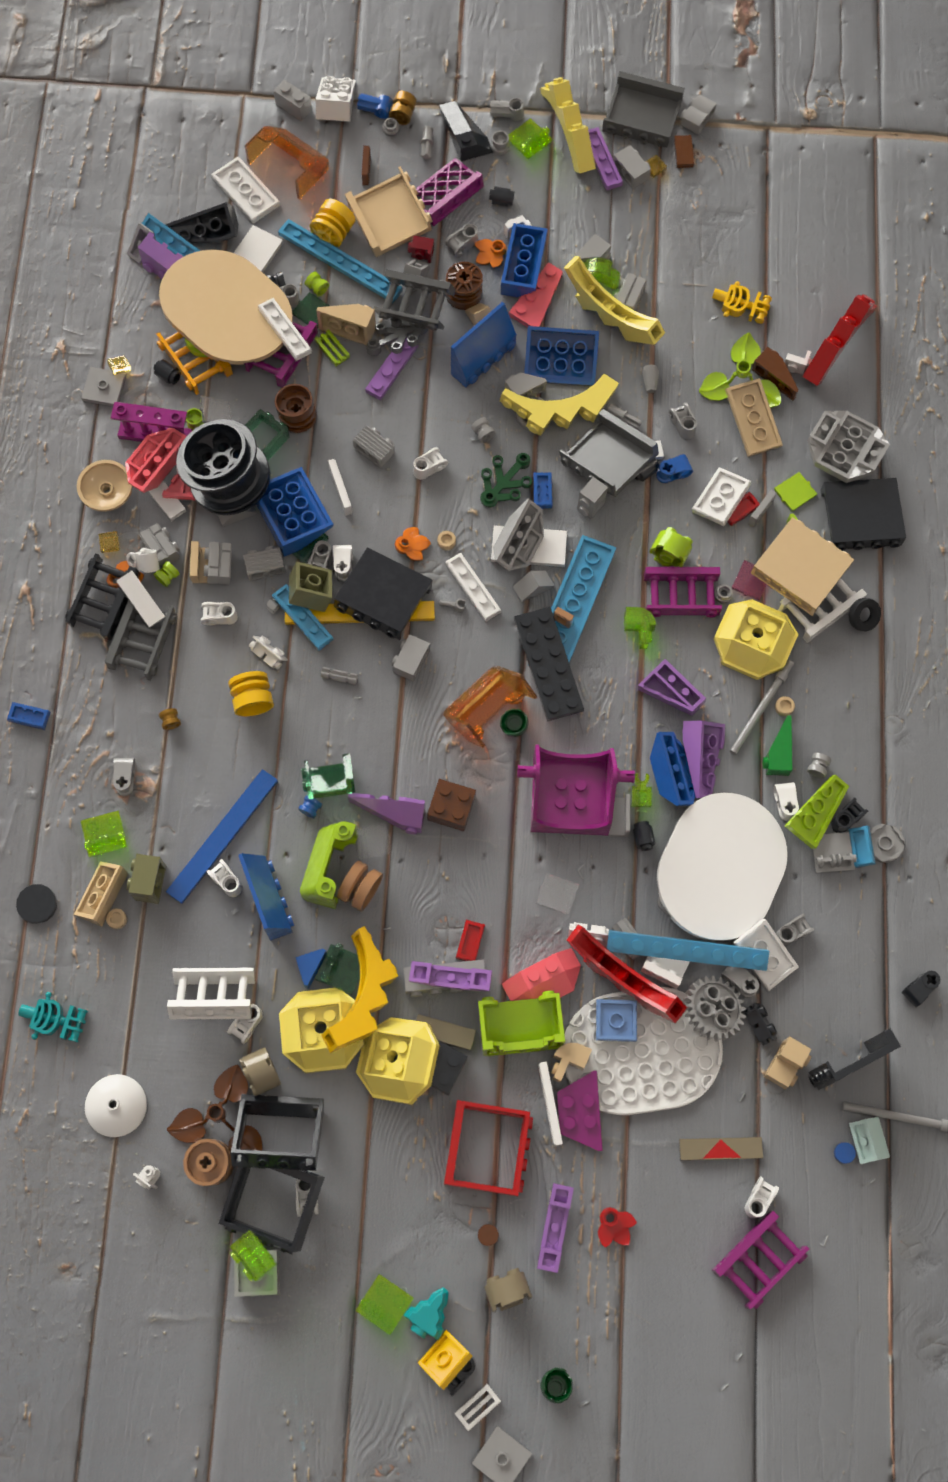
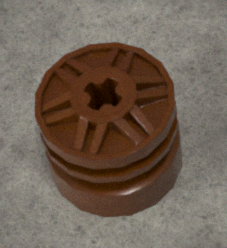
M458 262L452 265L446 273V282H450L456 289L454 296L447 295L446 298L448 303L456 309L467 310L479 304L482 299L483 275L475 264Z
M290 384L278 391L274 402L281 425L293 433H301L310 429L316 422L317 413L308 388L301 384Z

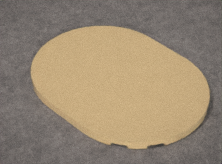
M203 250L188 254L176 261L167 270L160 284L159 298L165 318L192 345L211 359L229 362L234 365H243L253 361L259 362L272 356L284 345L258 310V305L274 298L292 322V310L289 300L273 281L242 256L223 250Z

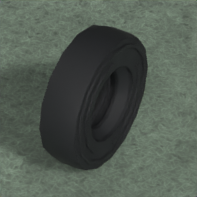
M870 598L856 600L849 610V622L851 626L859 631L866 632L874 629L881 618L879 604ZM864 608H868L870 611L869 618L863 622L860 619V613Z

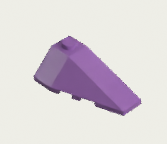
M683 721V744L696 798H703L711 795L716 780L714 771L715 767L719 766L720 763L718 758L719 751L724 747L725 724L708 721Z
M348 793L350 803L405 830L406 833L415 835L417 832H422L425 816L424 800L399 797V800H393L389 796L383 795L379 799H375V796L370 794Z

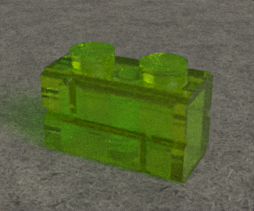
M248 1230L230 1245L232 1250L230 1252L231 1257L236 1263L241 1262L245 1267L243 1272L250 1281L252 1279L259 1281L277 1265V1262L252 1230Z

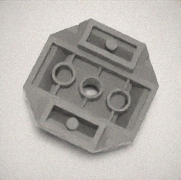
M824 411L807 440L814 466L846 483L872 475L890 445L885 440L879 427L848 411Z

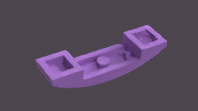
M412 961L409 982L449 989L490 991L492 970L432 965V963Z
M553 1183L537 1269L558 1273L568 1213L574 1190L573 1187Z

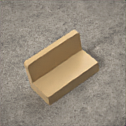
M191 541L190 579L192 583H207V577L204 576V565H208V560L204 559L205 548L200 547L199 541Z

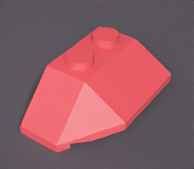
M168 428L167 430L147 435L125 462L128 484L143 493L157 488L176 465L177 452L187 436L175 428Z
M569 948L525 968L501 985L510 1001L536 999L544 991L559 993L561 998L574 991L581 964L573 949Z

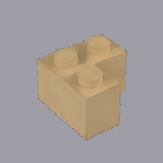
M788 1037L781 1043L764 1078L783 1089H787L789 1086L793 1087L798 1078L795 1075L798 1069L806 1067L812 1057L809 1055L811 1049L797 1040Z

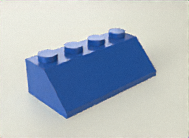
M513 223L501 280L500 295L520 297L536 291L548 231L547 228Z

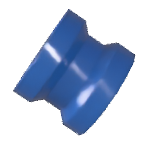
M306 795L303 805H300L298 810L314 819L317 815V810L321 809L322 803Z

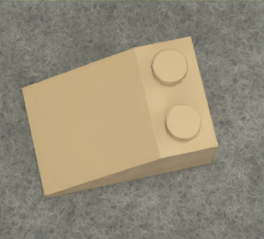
M350 304L318 307L316 310L319 330L326 332L329 329L334 335L367 345L368 341L372 339L376 330L375 309H372L370 306Z

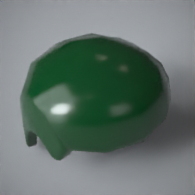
M509 709L501 716L500 727L506 735L518 737L527 731L529 720L521 709Z
M553 1368L547 1371L541 1379L540 1387L542 1394L551 1403H562L568 1400L572 1393L573 1380L565 1369Z

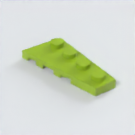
M837 775L830 776L786 823L785 827L811 849L817 848L849 785Z

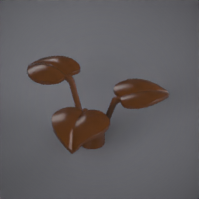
M234 1065L226 1069L218 1077L214 1084V1095L219 1099H224V1101L210 1105L204 1120L202 1113L197 1109H184L167 1128L168 1133L179 1141L195 1143L205 1136L206 1130L203 1125L209 1119L215 1123L223 1122L234 1133L235 1128L225 1119L226 1110L223 1108V1105L228 1100L233 1103L241 1101V1095L248 1092V1082L240 1066ZM246 1125L241 1150L262 1151L263 1143L259 1132L254 1127ZM234 1136L229 1140L228 1146L232 1148Z

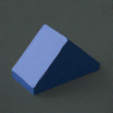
M323 948L295 957L303 984L307 989L310 988L327 956V951Z

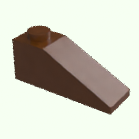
M767 347L754 360L751 370L764 380L774 383L780 392L794 401L799 389L783 358L777 351Z

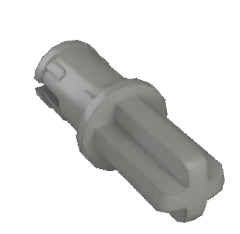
M431 126L423 127V136L420 141L422 146L421 157L424 160L431 158V150L434 145L432 140L434 129Z
M613 404L609 406L607 410L609 413L635 429L640 427L642 421L628 414L627 410L624 411Z

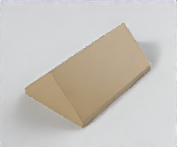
M100 861L74 915L102 927L128 872L120 865Z

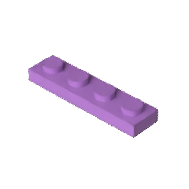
M599 127L588 130L595 166L606 191L622 186L623 181Z
M406 338L401 353L394 354L391 351L365 388L366 393L381 400L412 357L418 345L410 347Z

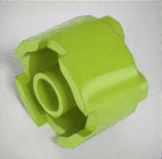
M667 527L666 530L659 532L649 553L655 556L654 560L664 567H683L692 550L693 541L687 536L678 534L674 528Z

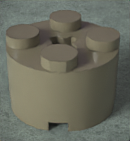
M265 1047L239 1059L254 1096L263 1094L281 1085L278 1074H276L272 1060Z
M519 1268L508 1271L505 1277L499 1278V1275L487 1279V1285L484 1286L493 1313L497 1312V1307H500V1310L503 1311L523 1303L522 1299L526 1296L528 1300L532 1298L525 1274L520 1272Z

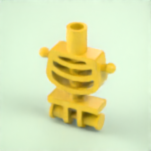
M738 281L735 282V285H730L728 292L715 288L712 299L724 302L722 307L724 317L729 315L739 317L748 308L751 309L748 321L751 322L753 316L757 315L755 322L758 324L764 323V317L767 316L770 309L769 303L772 301V298L768 295L763 296V301H760L761 292H758L754 303L749 301L750 292L748 288L740 286Z

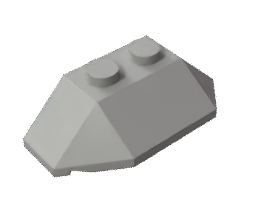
M527 499L508 518L493 547L495 561L508 571L528 567L544 537L543 509L532 500Z

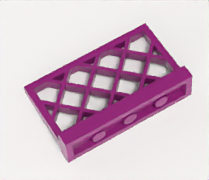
M454 158L416 188L418 195L416 196H422L424 205H433L429 210L423 209L425 213L428 212L431 216L432 222L430 224L432 226L438 224L484 187L483 176L479 171L473 172L458 159ZM456 165L460 168V171H450V169ZM447 176V181H438V178ZM450 176H459V180H450ZM462 176H470L467 180H462ZM450 185H459L454 190H449ZM428 186H435L433 191H425ZM437 186H447L446 190H437ZM437 195H446L443 199L436 200ZM425 196H434V200L424 199Z

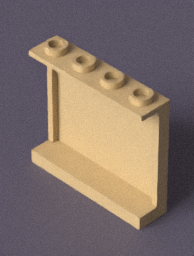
M401 166L398 167L400 174L356 196H353L351 191L345 194L347 202L375 257L413 240L414 235L421 236L432 230L430 225L432 222L431 216L423 210L425 209L424 203L421 198H417V190L414 185H410V177L407 171L403 172Z
M792 517L754 565L751 574L813 616L846 570L850 568L854 559L847 552L838 549L831 541L822 538L818 532L806 527L802 521Z

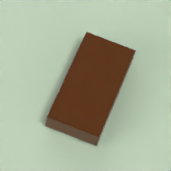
M692 135L674 136L676 168H693Z
M363 145L362 185H368L370 180L371 149L369 145Z

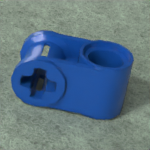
M682 454L662 461L656 477L661 483H668L690 476L693 473V469L687 456Z

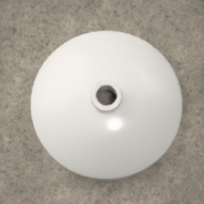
M110 1075L102 1078L90 1089L85 1101V1114L89 1124L95 1131L108 1137H122L133 1132L142 1123L147 1110V1098L143 1088L137 1081L125 1075ZM112 1101L117 1103L115 1108L110 1107Z

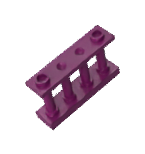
M310 321L307 326L303 327L292 322L310 347L318 334L317 323ZM277 351L272 356L284 361L281 368L277 369L263 361L244 363L247 372H250L252 367L256 366L275 375L277 386L283 388L301 359L296 361L291 353L286 355Z
M114 402L111 420L121 421L117 435L119 439L142 442L147 435L167 430L168 428H175L186 436L193 431L192 429L184 428L187 418L186 411Z
M646 567L644 581L651 582V605H647L645 615H650L651 617H660L661 615H699L709 618L719 616L722 605H715L714 582L719 579L720 567ZM659 581L669 582L670 605H659ZM678 581H686L688 583L689 605H678L677 603ZM704 581L706 583L707 605H696L695 582Z
M769 1211L712 1269L717 1277L727 1276L750 1300L745 1305L747 1309H757L764 1302L762 1298L796 1263H802L808 1256L806 1254L809 1250L807 1246H802L799 1249L777 1226L776 1220L779 1216L774 1211ZM766 1230L768 1232L771 1231L793 1254L786 1264L762 1241L763 1237L761 1235ZM751 1245L757 1246L779 1270L771 1279L748 1256L746 1250ZM737 1260L739 1262L742 1261L764 1284L756 1294L733 1271L732 1265Z

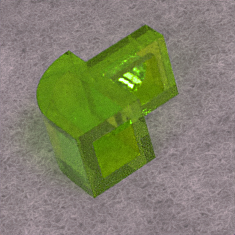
M591 258L583 262L598 282H602L613 290L618 288L620 272L612 267V261L605 258Z
M626 607L624 612V631H639V649H647L648 644L652 643V632H654L656 627L655 618L651 612L644 608Z

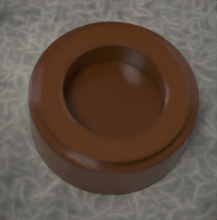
M485 1224L479 1229L478 1240L481 1244L491 1246L497 1242L499 1234L495 1226Z

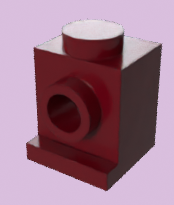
M414 235L412 242H409L408 253H411L413 258L428 260V263L431 264L434 253V239Z

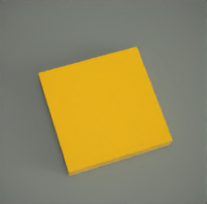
M445 1330L439 1341L437 1340L418 1364L444 1390L472 1358V1355L450 1332Z

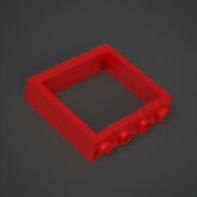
M457 1100L444 1185L518 1197L519 1192L523 1193L524 1180H521L522 1171L526 1172L527 1159H524L525 1150L529 1151L530 1138H527L528 1129L532 1130L533 1117H530V1112ZM464 1109L522 1119L512 1189L453 1179Z

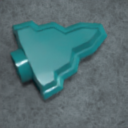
M442 1287L433 1292L428 1300H422L416 1307H410L403 1316L413 1323L410 1328L413 1332L424 1339L428 1334L439 1341L444 1331L442 1328L445 1320L443 1310L448 1303L449 1291Z

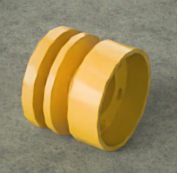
M327 199L309 227L310 231L321 240L335 247H340L356 220L353 212L346 205L334 199Z
M249 671L238 674L228 681L231 696L234 697L232 703L235 715L243 717L260 715L274 707L272 694L268 691L270 685L267 673Z

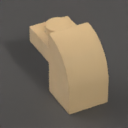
M567 1043L558 1048L553 1058L560 1060V1063L555 1062L551 1073L554 1074L553 1080L561 1082L568 1064L583 1071L592 1049L578 1043Z

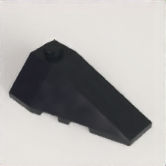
M456 101L439 105L460 162L493 153L487 136Z
M228 202L165 225L188 242H223L237 237L239 223L235 208Z

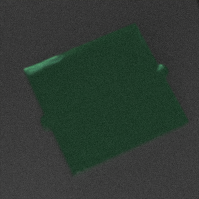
M309 292L302 301H299L292 314L307 325L310 321L317 323L318 329L316 310L318 307L330 305Z

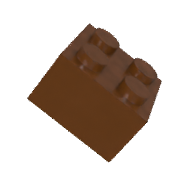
M439 779L427 813V820L465 831L476 797V790Z

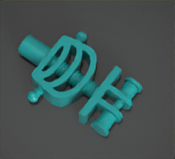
M51 992L45 994L46 999L38 1000L36 1008L24 1004L20 1006L18 1016L32 1019L29 1027L35 1030L31 1036L33 1040L38 1038L39 1033L46 1036L54 1034L59 1026L62 1025L63 1029L60 1038L66 1040L69 1030H72L68 1040L79 1042V1035L83 1032L80 1026L86 1023L84 1019L86 1013H88L87 1010L78 1008V1014L75 1018L74 1015L77 1008L70 1005L67 1017H63L61 1004L55 1000H50ZM54 1005L57 1008V1015H54ZM72 1021L77 1022L75 1027L71 1026Z

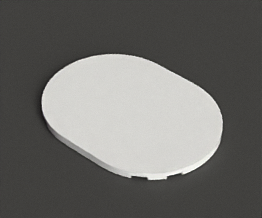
M716 793L694 802L678 820L657 869L658 894L663 907L666 908L671 919L687 933L703 940L715 942L737 939L761 921L770 908L787 864V845L780 825L765 807L753 799L740 794Z
M661 987L676 995L685 1005L688 1004L683 1001L687 997L686 993L673 988ZM624 992L610 993L591 1000L573 1016L565 1031V1044L578 1043L592 1049L583 1071L568 1064L565 1071L567 1080L572 1084L593 1070H597L600 1111L608 1114L636 1115L686 1106L701 1097L711 1087L722 1063V1039L716 1042L714 1037L707 1040V1034L701 1037V1030L694 1031L695 1024H688L691 1020L690 1017H685L688 1010H685L675 1024L644 1009L638 1001L637 1042L596 1041V999L636 1000Z

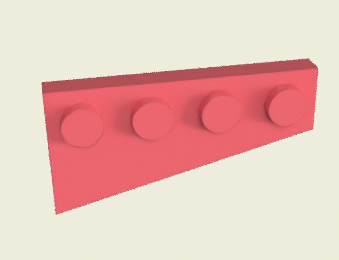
M548 262L538 276L536 291L521 296L509 311V316L526 327H540L559 285L563 271Z

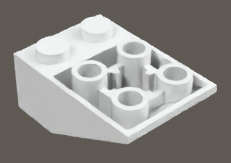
M332 76L322 77L316 96V119L350 122L356 80H351L347 77L342 79H336Z

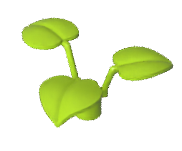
M750 332L740 337L731 349L732 361L737 363L736 371L727 381V377L721 372L710 373L706 376L699 389V393L703 397L713 401L724 400L727 398L725 389L730 387L729 384L736 376L742 379L748 377L750 381L753 380L750 373L751 365L761 354V350ZM761 380L770 408L779 406L781 404V395L776 385L769 380Z

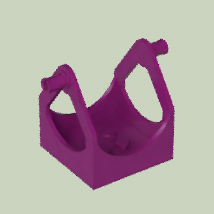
M535 745L533 766L518 765L517 778H532L530 832L608 836L613 821L616 784L618 782L634 783L635 770L628 771L617 768L614 748L594 754H563L548 751L539 745Z

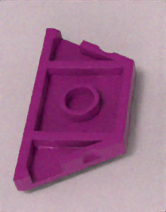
M593 1070L557 1092L559 1127L561 1135L595 1150L603 1151L597 1070Z

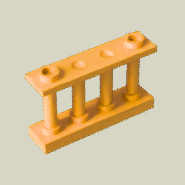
M160 332L157 333L158 347L161 351L165 350L186 380L184 382L189 391L193 390L196 395L199 394L197 385L218 372H223L226 377L233 374L229 362L215 360L214 367L192 379L188 371L212 359L209 357H197L183 366L178 358L189 353L190 350L184 346L173 352L169 345L184 336L177 332L164 339Z

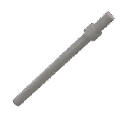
M787 660L784 668L778 671L774 677L775 681L730 749L732 754L736 755L780 685L787 680L788 673L794 665V662L791 660Z
M843 1102L842 1110L938 1128L939 1131L948 1132V1120L946 1119L935 1120Z

